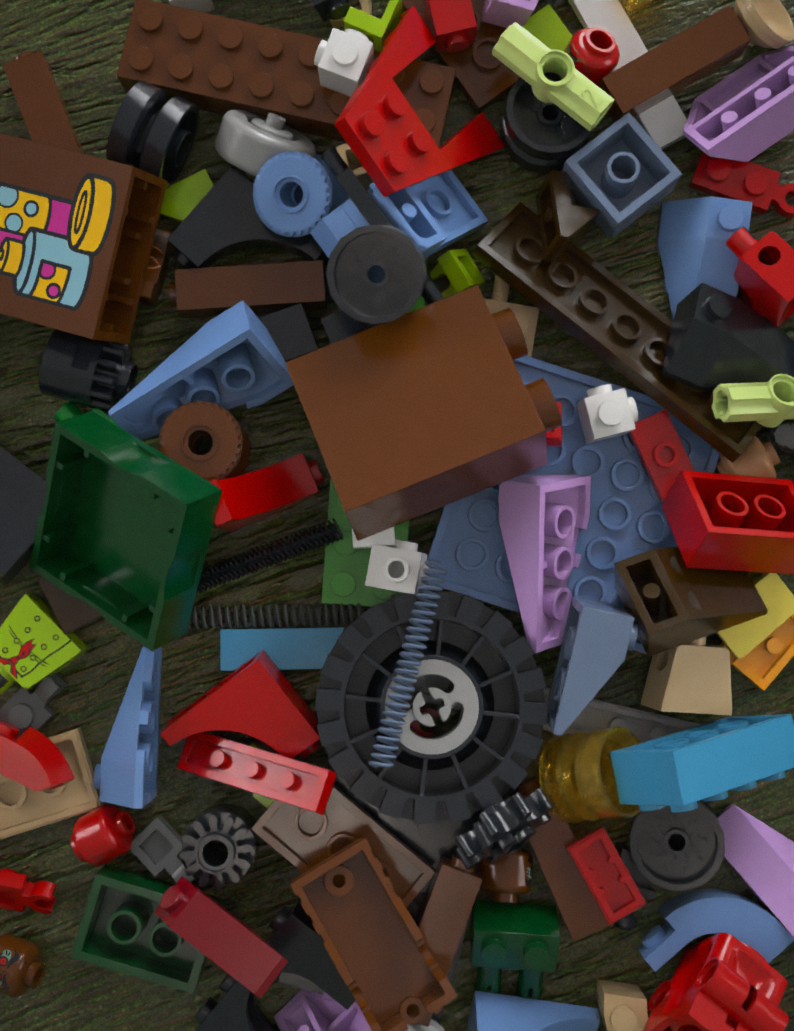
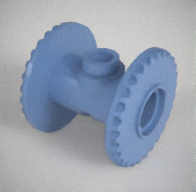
M283 152L270 158L260 168L253 185L254 206L261 221L273 232L286 237H301L311 234L312 230L325 216L350 198L329 167L321 159L322 155L316 154L315 158L301 152Z

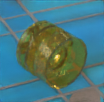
M616 726L595 729L589 733L582 731L573 734L566 733L562 736L557 735L551 738L542 750L539 762V784L554 806L550 810L551 813L562 822L570 823L596 821L598 819L632 818L641 813L642 811L639 810L638 805L620 804L610 756L612 751L641 743L638 737L628 728Z

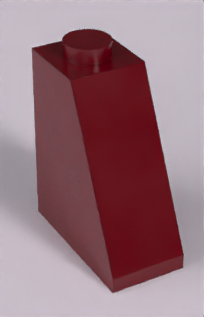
M183 876L175 885L166 890L161 898L160 905L155 910V913L169 928L260 999L288 963L287 959L253 929Z

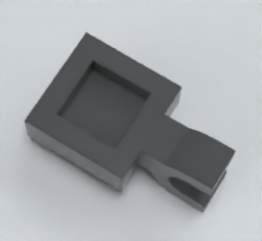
M55 673L52 676H47L37 686L35 691L33 689L26 690L21 687L0 709V720L20 729L19 736L29 727L39 731L56 714L48 705L49 702L68 683L58 673Z
M161 815L156 817L132 841L130 850L155 877L166 869L176 883L182 876L191 883L197 879L194 875H186L187 866L185 861L179 857V854L182 852V837Z

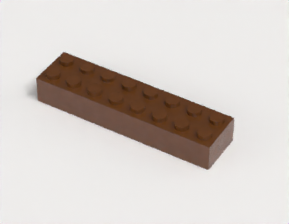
M135 0L117 77L126 94L137 82L145 81L163 89L166 93L167 101L178 96L196 104L199 110L221 115L234 109L245 110L267 118L268 113H274L286 119L284 125L290 126L299 132L346 142L334 124L349 101L350 96L321 86L318 66L314 65L315 54L321 40H328L155 1ZM374 50V60L378 58L381 53L380 51ZM415 59L394 76L393 80L437 146L440 147L454 90L456 68Z

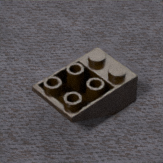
M679 547L652 549L615 563V589L625 610L635 618L633 624L638 625V637L648 657L766 615L768 612L747 571L687 568Z

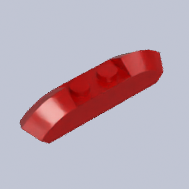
M0 720V774L36 792L53 790L75 779L61 751L45 735L29 727L19 736L20 729Z

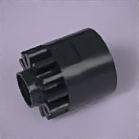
M55 329L47 343L42 358L39 375L40 391L43 395L91 408H100L108 412L135 387L138 366L132 363L133 358L130 357L133 348L124 343L93 340Z
M228 803L217 804L204 810L182 837V852L179 854V857L185 861L187 866L186 875H194L198 878L201 887L211 884L216 885L217 889H222L226 884L238 883L250 868L260 847V837L251 830L252 826L256 823L254 817L244 808ZM213 840L224 843L228 852L217 850Z

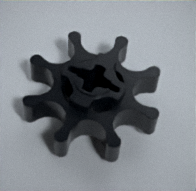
M541 788L536 789L525 799L518 792L501 803L491 805L480 813L479 820L472 825L474 829L456 837L455 840L459 847L455 851L467 870L472 869L485 858L489 864L499 861L503 857L518 852L528 844V840L536 834L534 829L548 823L552 819L548 812L554 806Z

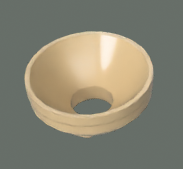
M735 0L734 13L742 19L751 39L748 44L749 46L757 45L764 48L780 49L794 39L793 22L780 0Z

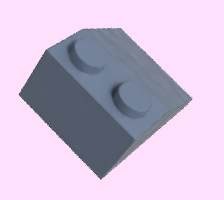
M572 596L563 641L560 646L547 701V723L553 734L563 735L625 661L627 650L632 651L634 649L638 636V625L633 624L635 618L621 606Z

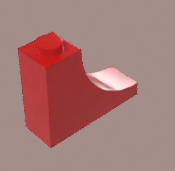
M301 453L247 474L209 481L222 490L214 523L217 527L232 532L320 495L321 492L318 484L323 483L324 479L315 459L307 462L305 455Z
M261 650L169 719L159 733L167 744L172 746L179 740L201 732L217 730L234 731L263 741L281 756L291 759L297 755L305 758L321 744L317 729L318 717L264 650Z

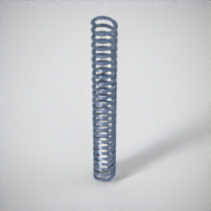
M438 560L425 561L426 566L429 568L422 570L427 576L421 577L420 580L426 585L418 586V589L423 593L416 594V598L420 601L413 603L420 610L411 611V614L417 618H410L408 620L414 626H409L406 630L413 635H405L404 639L410 643H403L401 645L402 648L410 652H400L399 655L407 660L397 661L399 666L406 669L396 668L394 670L395 673L403 677L392 678L395 683L402 686L391 685L390 689L399 694L390 693L387 695L389 699L398 703L386 702V707L395 711L385 710L382 712L385 716L394 720H380L382 724L393 729L380 727L378 731L390 737H375L377 741L389 746L375 744L373 745L374 749L386 754H370L373 758L385 763L368 762L374 768H391L394 766L393 762L388 759L396 758V755L391 751L399 749L393 742L401 741L400 737L396 734H401L403 730L397 725L406 724L404 719L400 717L408 715L401 708H409L410 704L404 700H411L413 698L411 694L405 691H414V686L408 683L417 682V679L409 674H419V670L412 666L422 665L421 661L413 657H424V654L416 649L427 648L425 644L416 640L428 641V636L419 632H431L429 627L420 623L433 624L432 619L423 615L435 616V611L426 607H438L436 602L426 598L440 599V595L429 590H443L441 586L429 581L444 583V578L432 573L444 575L448 573L445 569L435 566L440 565L441 561Z

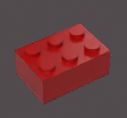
M681 470L661 506L687 568L794 574V484L792 480Z

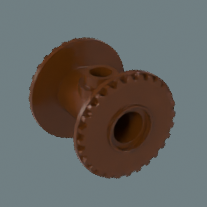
M195 401L184 404L167 417L160 430L159 452L208 482L214 479L240 476L245 471L249 462L250 442L245 429L229 411L218 404L207 401ZM211 438L213 440L211 450L207 454L199 455L198 450L201 442Z

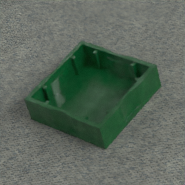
M93 411L55 422L46 471L45 501L37 521L29 568L70 596L91 605L108 622L149 650L154 651L187 632L222 490Z

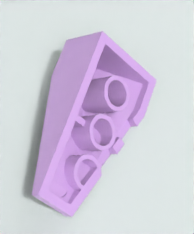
M521 475L499 484L500 529L526 639L534 653L562 645L572 600L571 591L567 588L573 567L579 568L581 554L574 552L580 529L587 530L590 517L591 475Z
M731 803L716 816L724 833L725 853L723 857L770 914L794 938V842Z

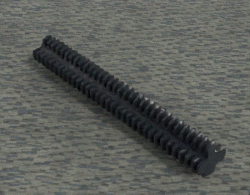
M333 518V523L327 520L329 525L323 522L324 527L318 524L319 528L317 529L314 525V530L309 527L310 532H307L306 529H304L305 534L299 531L300 536L295 532L294 538L290 534V539L285 536L286 541L280 538L281 543L275 540L276 545L271 541V546L266 543L267 548L261 545L262 550H260V547H256L257 552L255 549H251L252 554L247 550L248 555L242 552L243 557L237 554L238 559L236 556H233V561L232 558H228L229 562L223 559L224 564L218 561L219 566L218 563H214L215 567L211 564L209 567L205 566L206 571H204V568L202 569L196 594H198V591L201 593L203 589L205 591L208 588L211 589L212 585L215 588L217 584L219 586L221 583L225 584L226 580L230 582L231 579L235 580L236 577L239 579L240 575L244 577L245 574L249 575L250 572H258L259 568L263 570L264 567L268 568L269 565L271 567L273 563L276 565L278 561L282 563L283 560H290L292 556L295 558L297 554L300 556L302 553H309L311 549L314 551L316 547L319 549L326 544H333L335 540L337 542L340 539L343 540V534Z

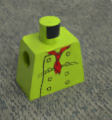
M25 594L0 627V695L15 681L26 690L36 688L47 676L58 673L90 649L75 633L64 634L53 610L37 594Z

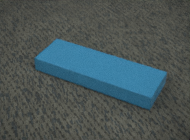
M344 627L220 629L221 671H235L261 650L267 653L279 670L322 669L328 654H330L337 642L336 640L344 632Z

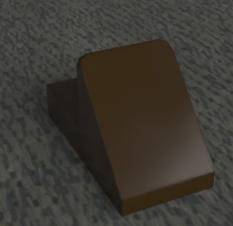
M551 170L536 195L544 261L553 262L582 239L600 214L598 209L573 205V193L569 190L567 172Z

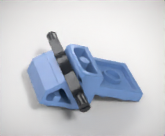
M335 147L328 149L321 156V159L326 163L350 197L325 216L311 232V235L328 258L339 240L354 229L382 224L399 228L412 237L426 260L430 255L481 229L489 221L452 170L384 197L374 182L369 185L370 188L368 190L364 188ZM374 265L369 269L368 276L371 281L379 283L383 281L385 272L382 267ZM427 274L424 290L421 295L428 304H432L444 299V297Z

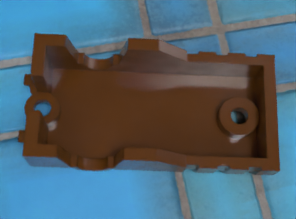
M362 837L293 878L289 884L295 895H299L300 903L307 916L310 915L312 918L311 923L317 934H321L322 942L346 986L354 996L371 1030L405 1031L409 1029L408 1024L415 1025L420 1023L426 1013L432 1014L434 1012L437 1015L443 1011L442 1007L458 996L423 940L422 933L403 901L393 891L394 886L389 877L384 875L383 867L378 858L373 856L371 852L373 849L365 837ZM338 874L343 875L345 878V883L341 887H336L333 884V878ZM411 1004H415L419 1008L418 1014L413 1017L407 1014V1008Z

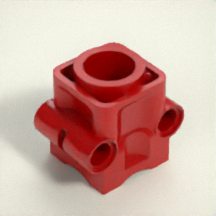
M718 933L683 951L671 980L668 979L662 982L650 997L647 1010L651 1014L643 1031H785L789 1016L779 1006L788 982L768 964L758 951L730 934Z

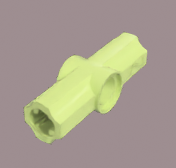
M516 22L508 26L492 50L494 57L532 86L533 94L538 100L544 103H554L588 131H591L599 124L615 100L576 70L573 59L566 52L551 50ZM544 73H556L562 80L557 82L550 81L544 76Z
M780 373L774 375L768 382L719 384L713 391V403L711 406L715 419H721L723 422L757 421L759 424L770 428L777 427L785 419H794V377Z

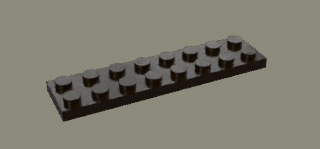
M522 202L476 246L472 256L732 463L743 453L762 426L757 421L723 422L721 419H715L711 407L714 389L712 391L697 390L662 375L673 322L575 244L553 262L544 261L538 215Z

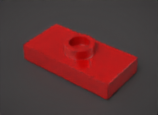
M666 409L634 423L636 429L628 433L660 502H664L681 470L695 471Z
M600 826L565 847L609 925L647 904L604 827Z

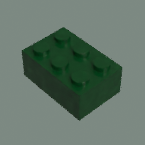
M108 864L95 874L71 954L72 958L194 994L202 978L207 957L169 928L155 913V910L160 905L163 894L175 884ZM207 894L223 907L225 899Z

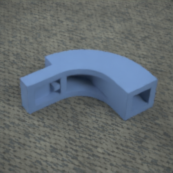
M704 888L684 892L659 906L657 909L667 922L662 927L656 925L648 930L641 939L643 944L637 949L644 960L656 972L690 941L706 934H730L758 951L768 964L794 941V938L774 916L750 898L729 890Z

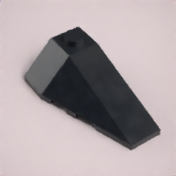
M701 283L677 304L662 375L697 390L712 391L719 384L768 382L774 375L780 373L794 377V340L740 299Z

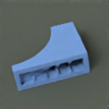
M475 990L467 1026L468 1031H597L600 1015L598 1008Z

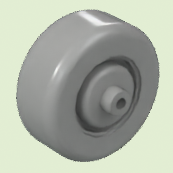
M239 109L230 110L224 114L214 142L215 149L222 158L245 171L246 176L255 180L260 168L277 154L294 151L305 153L315 158L317 153L314 143L299 131L284 125L286 119L280 115L268 113L267 118Z

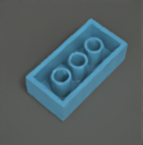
M792 714L725 717L610 752L620 804L638 805L640 811H653L670 806L671 812H686L697 809V801L699 800L709 802L727 798L728 790L744 791L758 787L757 780L773 781L785 778V771L794 768V724Z

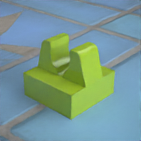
M466 248L449 250L437 259L439 263L430 273L432 280L440 279L444 275L448 277L450 286L441 293L444 298L476 285L481 287L486 283Z

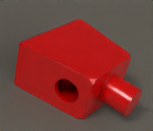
M742 227L725 244L739 259L733 276L736 282L777 328L794 314V249L776 232L771 231L758 241L745 227Z

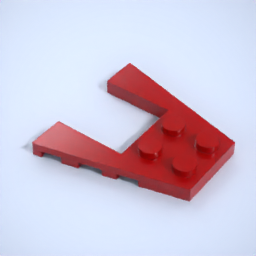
M414 5L400 15V22L397 27L389 33L383 43L384 48L380 55L372 61L366 71L368 75L363 83L355 89L334 124L384 197L419 184L431 177L446 173L458 166L473 162L483 156L490 155L505 146L485 114L481 112L472 117L443 145L438 147L393 80L394 76L437 42Z

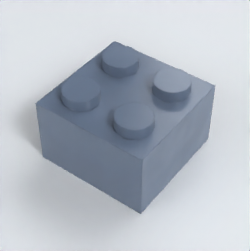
M630 112L568 158L562 169V172H567L569 190L572 191L573 197L582 207L600 210L595 223L610 240L669 195L682 175Z

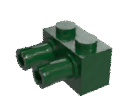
M475 900L472 907L470 926L471 966L477 967L474 985L476 991L486 992L489 985L491 986L490 993L500 994L502 968L518 969L516 994L519 997L528 998L529 989L531 988L532 999H540L542 997L544 971L556 972L560 940L556 906Z

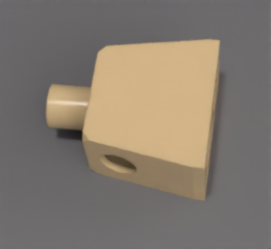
M707 636L653 655L641 705L661 712L732 716L731 668L728 648L706 643Z

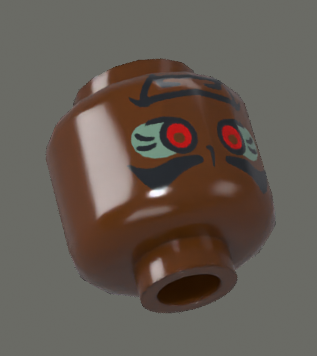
M522 848L518 852L507 855L491 864L488 863L486 858L479 862L478 870L481 872L483 879L480 890L492 893V902L517 903V895H524L531 891L533 856L527 850Z
M7 933L0 937L1 993L11 997H19L26 993L29 988L34 989L39 985L45 973V965L42 964L43 953L39 945L14 934Z

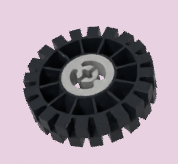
M431 591L440 595V599L426 598L436 602L438 607H426L435 611L436 615H423L432 619L434 623H420L429 627L431 632H419L428 636L429 640H416L425 644L427 648L416 649L424 654L422 658L413 657L422 663L421 666H412L418 669L420 673L409 675L415 678L430 674L440 675L452 683V689L449 692H444L433 686L427 687L433 699L441 698L443 705H440L437 711L443 722L448 719L452 704L456 702L461 704L460 717L450 731L436 737H425L418 735L410 729V723L414 720H418L426 726H435L428 712L420 713L419 708L425 704V700L419 690L413 697L411 708L405 710L408 715L400 717L404 719L406 724L397 725L402 728L403 732L396 734L400 737L401 741L393 742L399 748L391 751L396 755V758L388 759L393 762L394 766L391 768H374L368 764L370 761L385 763L373 758L370 754H386L374 749L373 745L375 744L389 746L377 741L375 737H390L379 732L378 728L380 727L393 729L382 724L380 720H394L385 716L382 712L385 710L395 711L386 707V702L398 703L389 699L387 695L390 693L399 694L390 689L391 685L402 686L395 683L392 678L403 677L395 673L394 670L396 668L406 669L399 666L397 661L407 660L399 655L400 652H410L402 648L401 645L403 643H410L404 639L405 635H413L406 630L407 627L414 626L408 620L410 618H417L411 614V611L420 610L413 605L414 602L420 601L414 594L406 593L394 596L390 600L376 604L362 613L357 620L345 629L326 658L320 673L321 678L316 694L315 710H317V729L321 745L324 746L329 757L328 762L338 778H342L350 787L349 791L365 804L367 802L378 808L380 813L399 820L401 817L413 820L414 824L435 825L436 821L449 820L451 824L470 819L471 814L502 802V796L511 788L515 790L528 775L526 769L532 759H537L544 741L541 739L543 725H547L548 703L544 701L543 689H546L542 669L537 667L533 658L535 653L525 637L517 633L512 627L513 623L498 611H493L484 606L483 602L465 595L450 594L447 591Z

